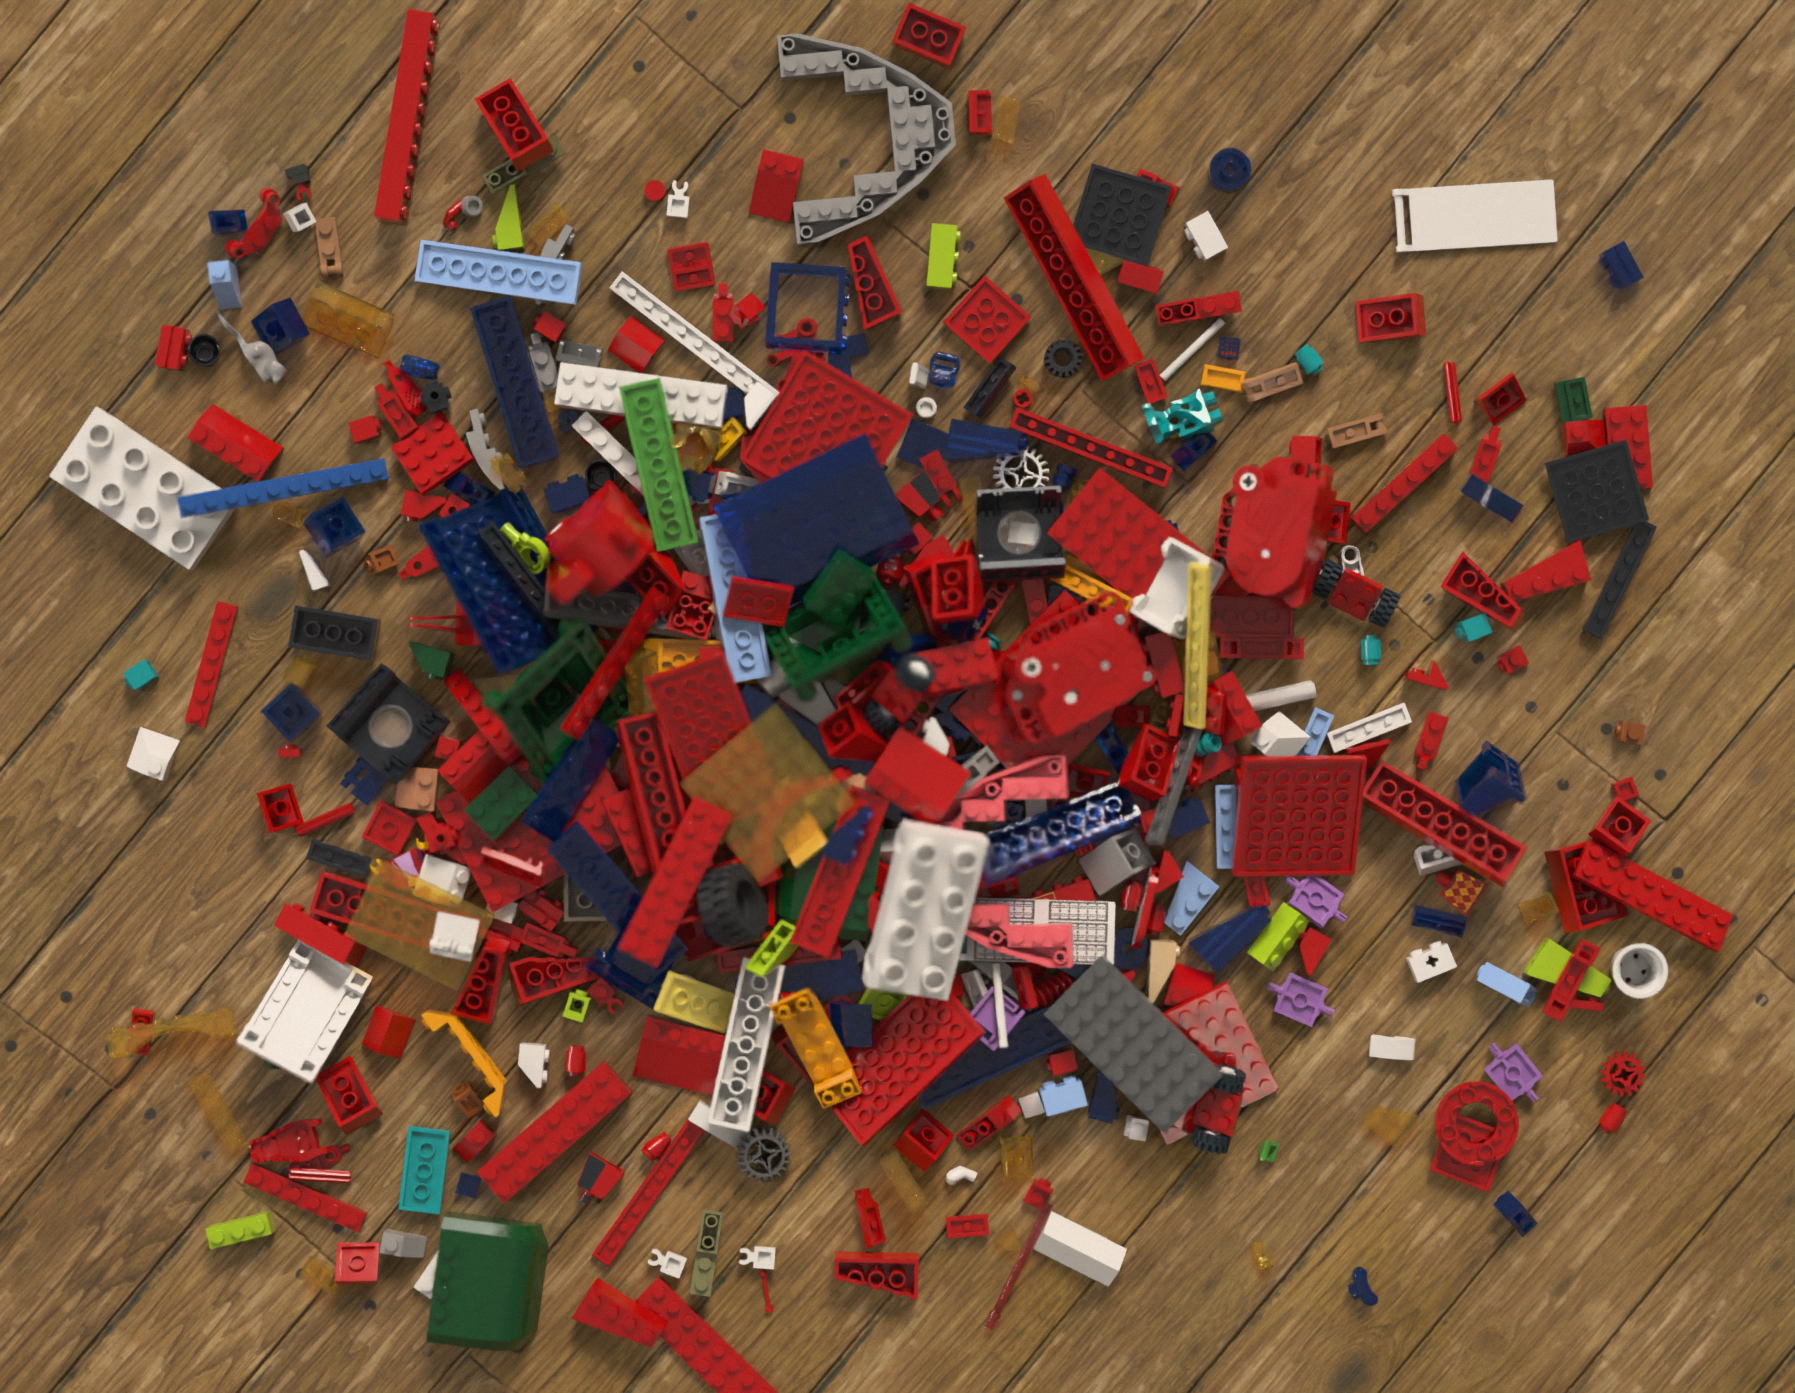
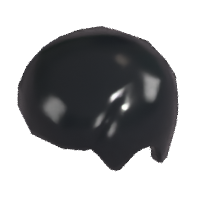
M199 334L191 339L188 346V354L195 365L203 368L210 367L218 361L220 347L213 336Z
M594 460L588 464L585 470L586 483L594 491L601 489L608 480L615 484L617 480L616 470L607 460Z

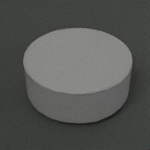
M466 196L461 202L462 212L469 217L478 216L483 209L482 201L477 196Z

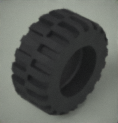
M732 863L707 871L698 885L697 891L699 894L697 895V901L699 902V913L702 916L701 920L705 924L708 934L712 935V939L724 947L732 948L761 938L768 925L766 923L769 918V914H767L768 903H766V895L762 890V886L759 887L755 873H752L750 868L740 863Z

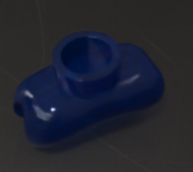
M409 354L402 356V363L399 366L403 373L426 380H436L438 378L437 371L441 368L437 362Z
M1362 1267L1355 1268L1351 1274L1353 1283L1347 1285L1353 1300L1355 1301L1360 1298L1366 1306L1376 1305L1378 1296L1369 1286L1367 1271Z

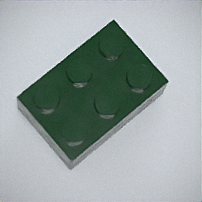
M838 549L803 597L805 608L836 627L841 628L876 580L873 569Z
M508 766L464 811L493 841L497 842L542 797L512 767Z

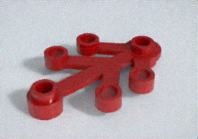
M811 318L801 319L797 324V329L783 335L779 334L774 338L775 345L781 348L786 345L787 341L799 337L797 345L780 353L770 354L767 357L768 365L776 367L780 361L792 356L785 377L777 383L778 392H780L781 386L786 382L805 350L804 347L807 339L814 351V356L817 352H822L823 358L820 360L823 361L826 357L824 350L820 348L815 337L817 324ZM805 325H809L811 327V331L804 332L803 327ZM779 337L784 339V343L781 345L776 342ZM771 357L777 358V362L775 364H771L769 362V359Z

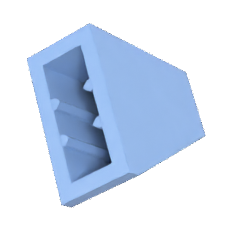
M229 260L208 262L210 285L220 310L242 308L237 266Z
M1488 962L1482 965L1477 973V976H1479L1477 981L1530 1008L1539 991L1534 986Z

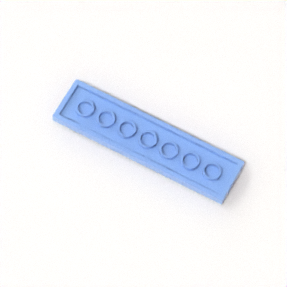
M421 240L414 281L577 305L583 263Z
M735 511L698 518L723 651L737 683L772 676L762 623L726 618L722 615L731 576L753 579L741 512Z

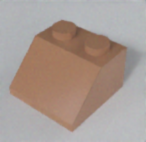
M412 766L404 778L397 783L395 807L437 811L435 801L438 800L440 782L438 769Z

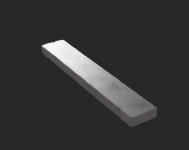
M1184 727L1166 796L1159 799L1145 843L1149 845H1163L1202 729L1194 727Z

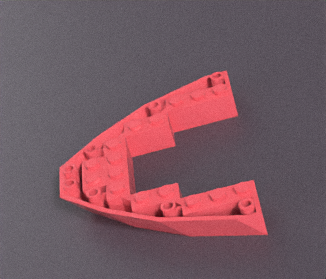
M1068 755L1043 756L979 780L951 803L937 825H947V828L966 831V822L1007 820V799L1068 798ZM1010 903L972 904L965 935L987 948L1050 968L1074 966L1073 923L1010 924Z

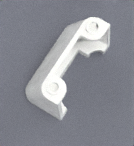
M1169 537L1162 546V556L1166 559L1148 593L1146 595L1141 594L1133 599L1130 612L1166 633L1184 639L1187 634L1189 564L1194 562L1211 566L1210 595L1222 575L1223 565Z

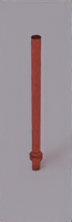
M1045 1203L993 1310L989 1312L990 1316L985 1327L992 1330L997 1319L1000 1320V1313L1053 1205Z

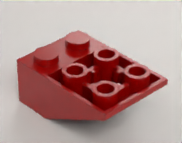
M683 571L681 579L686 589L672 608L666 629L707 641L714 614L710 609L708 610V607L711 606L714 600L710 578Z

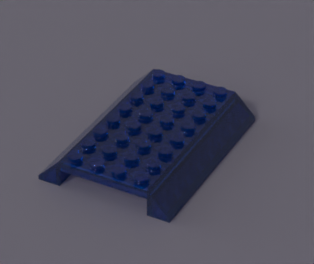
M866 433L714 506L723 530L748 579L793 586L794 590L790 606L803 600L805 594L838 549L866 566L872 567L920 544Z
M520 483L501 490L496 496L437 520L435 517L418 525L498 674H507L540 659L557 642L475 535L491 522H494L499 530L509 522L520 534L527 533L530 537L540 539L550 553V545L544 540L547 532ZM530 549L531 559L537 564L538 555L540 554L539 552L536 554L533 549ZM550 553L551 564L555 560V557ZM548 568L538 574H534L544 589L548 578ZM586 623L591 632L599 629L598 625Z

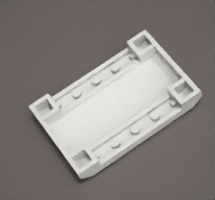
M298 939L251 1021L246 1025L237 1040V1045L312 1084L366 993L373 976L354 966L343 965Z

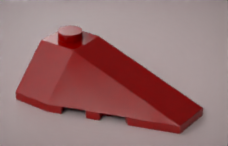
M528 957L508 964L511 989L518 1007L600 978L594 958Z

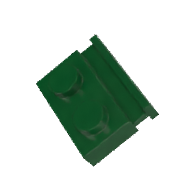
M1585 377L1554 383L1562 424L1593 418Z

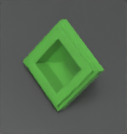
M1265 1140L1259 1146L1260 1160L1274 1163L1279 1143Z

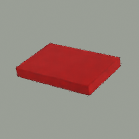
M731 576L722 615L726 618L785 627L794 588L789 585Z

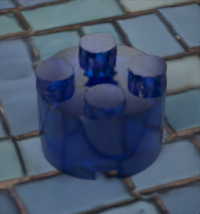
M1236 148L1222 149L1215 154L1209 163L1208 179L1213 188L1220 192H1236L1243 188L1248 181L1252 170L1251 162L1243 152ZM1227 166H1230V169L1234 170L1231 175H1229L1228 172H1225Z

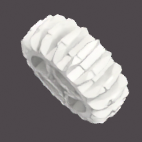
M1016 446V453L1013 452L1012 448H1008L1010 455L1007 456L1006 453L1002 452L1001 455L1004 461L1001 459L996 460L1001 465L1000 467H993V470L999 471V474L993 475V479L1000 478V481L995 483L996 487L1002 485V489L1011 488L1006 483L1004 474L1015 478V488H1021L1025 480H1037L1033 487H1044L1045 485L1041 481L1049 480L1048 477L1043 476V474L1049 473V469H1042V466H1045L1047 461L1039 462L1043 457L1042 454H1039L1037 457L1033 456L1036 453V449H1033L1031 454L1027 453L1028 446L1024 447V452H1020V446ZM1021 457L1018 467H1005L1011 459ZM1027 458L1034 462L1038 474L1027 469ZM1023 463L1024 473L1030 476H1026V478L1023 476L1020 484H1018V475L1013 472L1019 471Z

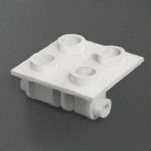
M438 911L433 938L429 946L430 953L471 962L480 920Z

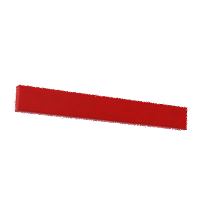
M687 1119L592 1253L593 1257L606 1266H610L703 1135L704 1129Z

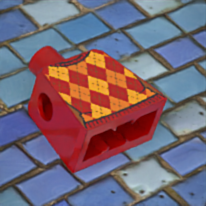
M1441 870L1435 878L1436 882L1444 886L1439 894L1464 917H1468L1489 885L1458 870H1454L1451 876Z

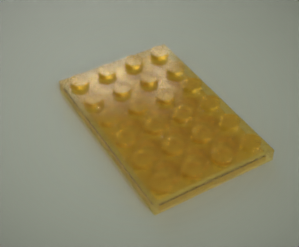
M381 859L344 935L458 991L495 914ZM438 911L480 920L471 962L430 953L429 946L433 938Z

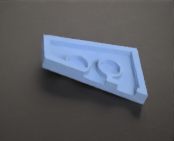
M1188 861L1185 862L1182 871L1184 877L1178 881L1175 894L1165 917V924L1180 936L1219 888L1216 883Z

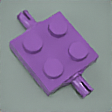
M1318 875L1305 876L1300 882L1292 876L1287 877L1285 882L1294 888L1293 896L1287 905L1302 914L1320 929L1324 927L1332 916L1342 924L1344 923L1347 916L1337 910L1339 902L1344 896L1342 892Z
M1291 972L1288 973L1285 982L1281 986L1269 982V986L1266 988V990L1277 994V1001L1273 1011L1310 1027L1313 1026L1316 1017L1320 1013L1332 1018V1013L1335 1012V1009L1324 1005V998L1328 988Z
M1495 1042L1489 1045L1488 1049L1495 1058L1484 1068V1071L1496 1086L1502 1089L1512 1101L1523 1094L1528 1097L1531 1103L1538 1100L1539 1097L1531 1088L1543 1076L1519 1045L1515 1043L1505 1051H1501Z

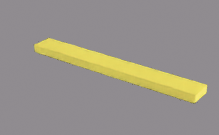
M1192 562L1189 564L1184 725L1203 729L1205 728L1211 566Z

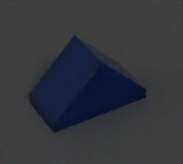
M245 210L208 212L211 232L216 236L248 230Z

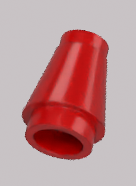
M663 1132L643 1144L644 1147L641 1151L651 1162L655 1159L658 1160L672 1139Z

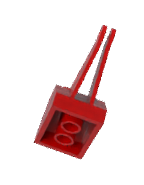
M972 539L968 540L967 543L965 540L961 541L951 558L932 560L933 620L936 623L977 618L983 607V587L977 562L974 558L975 547Z
M456 603V615L409 616V620L456 619L455 628L430 624H408V627L455 633V645L519 647L520 605Z

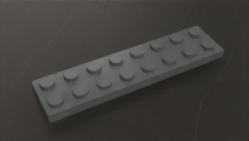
M546 581L544 617L557 619L572 617L575 620L580 618L589 624L625 629L644 597L639 594L607 590L599 596L592 597L582 588L570 600L561 604L547 589ZM671 611L666 618L659 614L648 633L701 640L666 629ZM711 628L707 640L711 638Z

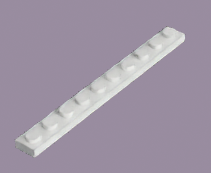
M621 272L609 287L745 392L751 383L755 385L756 382H759L776 396L779 394L775 388L624 272Z

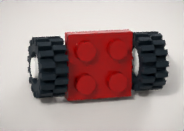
M1326 559L1322 565L1320 576L1312 587L1311 593L1325 600L1329 596L1327 604L1362 621H1365L1373 607L1368 621L1385 628L1397 607L1400 594L1386 587L1383 589V585L1347 567L1340 579L1337 580L1342 566Z
M913 653L906 654L897 667L894 666L871 695L873 699L865 708L864 718L869 720L867 722L868 725H873L872 729L875 730L877 728L879 733L884 731V734H892L901 723H904L925 697L927 694L925 691L936 678V671L933 670L935 668L933 665H929V660H924V656L919 657L917 653L914 655Z
M1214 1064L1223 1075L1198 1099L1193 1124H1196V1127L1194 1128L1191 1144L1199 1150L1203 1149L1204 1152L1225 1154L1228 1152L1231 1136L1235 1132L1243 1095L1238 1093L1243 1090L1246 1074L1241 1069L1230 1067V1065Z

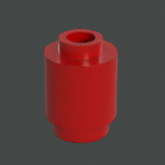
M1130 879L1129 883H1124L1120 900L1122 902L1121 908L1138 911V906L1141 907L1145 887L1141 886V881Z
M1152 904L1146 930L1147 934L1158 935L1159 932H1163L1166 917L1164 906Z
M568 1046V1051H566L565 1071L569 1072V1076H581V1072H586L587 1052H585L584 1046Z
M1613 1102L1599 1119L1598 1123L1601 1124L1599 1128L1609 1135L1611 1132L1616 1134L1626 1119L1627 1111Z

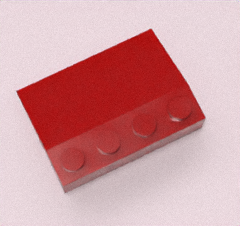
M900 726L863 783L923 823L937 826L971 772Z
M1586 840L1544 852L1564 933L1583 931L1628 916L1624 904L1572 877Z
M648 1015L633 1076L713 1096L727 1034Z

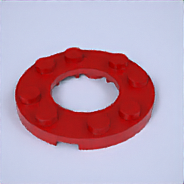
M1469 1081L1453 1087L1443 1096L1436 1109L1434 1127L1440 1145L1451 1157L1464 1164L1480 1166L1497 1161L1509 1152L1518 1135L1519 1117L1513 1101L1502 1089L1487 1082ZM1479 1102L1486 1104L1493 1110L1497 1125L1490 1139L1483 1143L1474 1144L1465 1141L1459 1135L1456 1128V1119L1464 1106Z

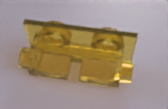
M499 451L501 457L494 456L489 460L492 463L491 467L499 476L505 472L508 474L502 480L510 491L516 494L521 490L520 485L524 484L527 487L524 482L527 478L520 469L516 472L512 466L515 462L508 453L503 455Z

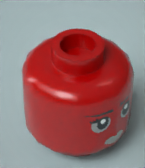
M886 554L879 559L876 576L883 585L893 586V583H899L902 580L903 567H905L902 558L895 554Z

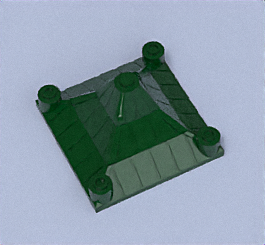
M877 578L841 628L836 627L805 608L804 601L789 608L785 627L762 624L764 636L797 699L805 703L813 701L818 693L813 682H837L846 687L875 661L886 647V643L889 642L892 650L895 652L906 651L912 643L905 625Z
M567 617L560 622L558 631L562 639L557 641L536 664L521 672L510 689L504 693L493 689L488 691L483 698L484 707L496 714L524 756L531 764L532 775L541 780L550 790L615 728V722L623 720L639 705L622 677L619 676L579 740H576L560 729L607 657L585 621L580 618L575 620L572 617Z

